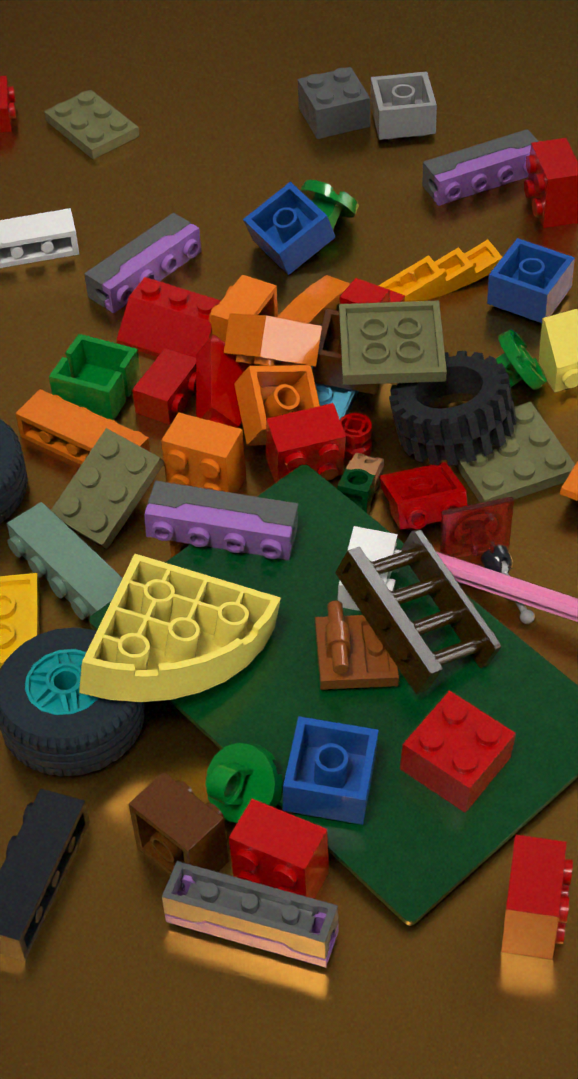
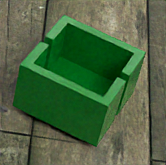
M78 334L65 352L66 358L62 357L49 375L51 392L53 395H58L68 402L85 407L104 418L114 420L126 403V396L129 397L131 395L132 389L142 378L138 349Z

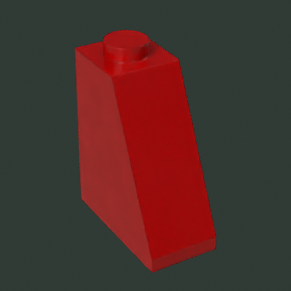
M213 334L196 355V417L238 428L242 419L234 383L249 366L258 365L236 362V355L224 353L225 342Z

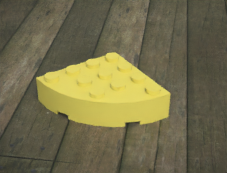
M134 554L82 661L79 693L108 700L149 702L172 700L200 693L221 684L246 668L264 649L275 629L281 598Z

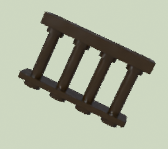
M416 529L410 533L401 548L402 552L372 562L367 558L361 547L348 550L335 574L415 694H419L431 687L443 669L441 666L471 655L480 668L486 667L500 650L501 645L493 631L490 630L476 610L473 602L469 600L459 586L452 572L448 570L436 553L433 545L427 540L420 529ZM409 565L420 580V582L391 591L380 575ZM430 595L440 609V612L411 621L400 605ZM451 625L462 641L432 652L420 635Z

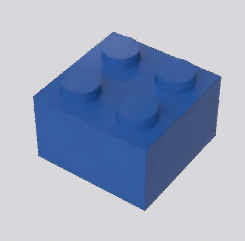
M291 182L243 219L252 240L288 275L335 238L328 216Z
M517 238L489 274L487 304L542 323V318L551 316L571 289L575 257Z
M298 716L283 785V811L363 825L376 758L379 730Z

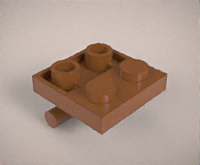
M329 602L327 604L328 616L315 617L320 690L398 686V667L363 615L344 616L342 602Z

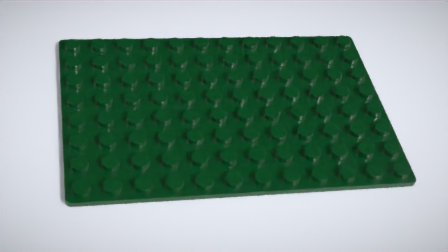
M301 465L257 496L298 503V527L289 560L270 559L261 555L243 552L233 553L225 549L207 546L197 547L190 544L165 562L281 598L275 629L264 649L246 668L227 681L203 692L169 701L219 749L240 742L258 744L267 749L276 759L273 762L276 766L277 774H282L283 785L298 716L379 730L376 758L363 825L293 812L287 813L326 828L328 833V851L406 925H414L578 778V685L466 594L501 645L500 650L488 666L480 668L471 655L441 666L443 669L431 687L419 694H415L399 668L398 686L320 690L315 617H327V604L331 601H338L340 580L335 572L348 550L353 527L391 532L310 466ZM397 538L396 549L401 550L404 543ZM409 565L399 568V572H391L390 579L396 580L394 590L420 582ZM430 595L400 605L411 621L440 612V609ZM111 602L90 616V626L95 631L98 630ZM343 608L344 616L363 615L361 611ZM451 625L420 635L432 652L462 642ZM449 690L516 733L511 758L466 813L400 770L403 743ZM282 787L281 798H280V800H279V802H278V804H279L282 808H283V787Z

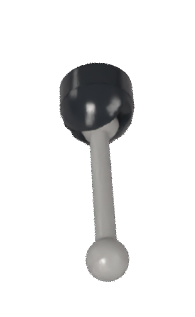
M497 545L491 547L481 556V562L485 568L509 576L508 573L512 569L513 560L506 546ZM515 601L521 612L520 620L524 624L532 623L535 619L533 611L527 609L525 604Z

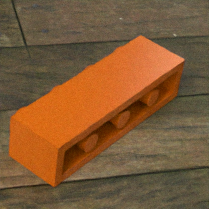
M39 389L15 413L20 437L82 465L106 428L151 452L149 437L141 432L133 431L112 419L104 418L85 407L77 406L58 395L50 394L42 389Z

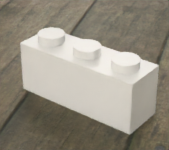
M71 208L0 220V268L79 255Z

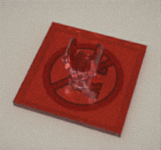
M513 496L442 511L440 553L454 558L468 555L476 557L478 553L485 552L488 549L490 553H494V548L497 545L510 547L514 507Z

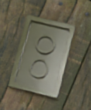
M91 89L81 92L79 95L44 111L45 120L92 159L140 136L139 127Z
M106 428L51 511L70 529L107 550L164 465V461L157 455Z

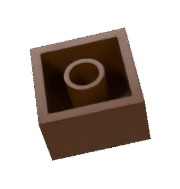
M326 309L322 323L316 367L313 366L312 368L315 383L376 395L378 384L343 385L339 311Z
M163 772L129 803L137 848L170 875L177 861L219 872L229 862L224 826L225 819L222 812L210 802L205 804L197 798L184 781H175Z

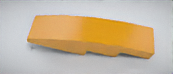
M486 240L466 253H463L458 247L435 262L428 255L378 286L405 295V302L428 301L449 294L489 275L501 260L502 255L489 240Z

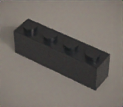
M40 789L34 803L30 802L27 805L23 815V825L18 835H14L10 839L6 850V859L0 869V954L26 961L89 826L90 820L85 800Z

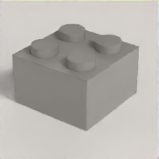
M427 72L371 77V109L379 140L436 134L437 104Z

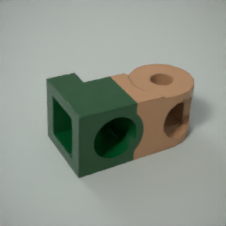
M355 453L337 485V489L367 514L370 512L371 501L375 491L380 485L379 475H383L384 459Z

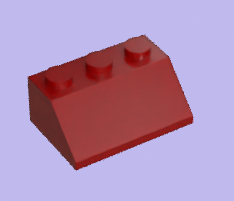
M144 277L129 295L117 336V344L136 348L139 352L158 357L164 348L196 358L198 351L213 335L209 316L212 308L218 305L221 300Z

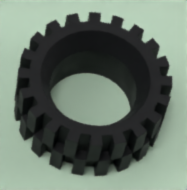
M457 351L456 356L449 357V353L446 352V381L392 384L390 389L391 396H389L399 442L401 447L404 446V451L409 456L414 454L415 460L423 462L428 457L431 465H440L441 460H447L448 466L458 465V459L466 458L467 463L476 461L475 455L478 453H482L484 456L493 453V445L501 447L506 443L505 436L511 437L514 432L513 425H516V414L509 377L502 363L497 365V360L492 356L484 360L483 353L474 352L470 357L467 356V351ZM468 401L459 406L438 409V407L446 404Z

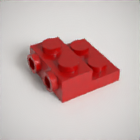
M442 462L440 465H428L379 475L380 487L390 502L391 516L400 530L421 529L427 524L434 522L446 523L447 512L468 508L466 489L446 462Z

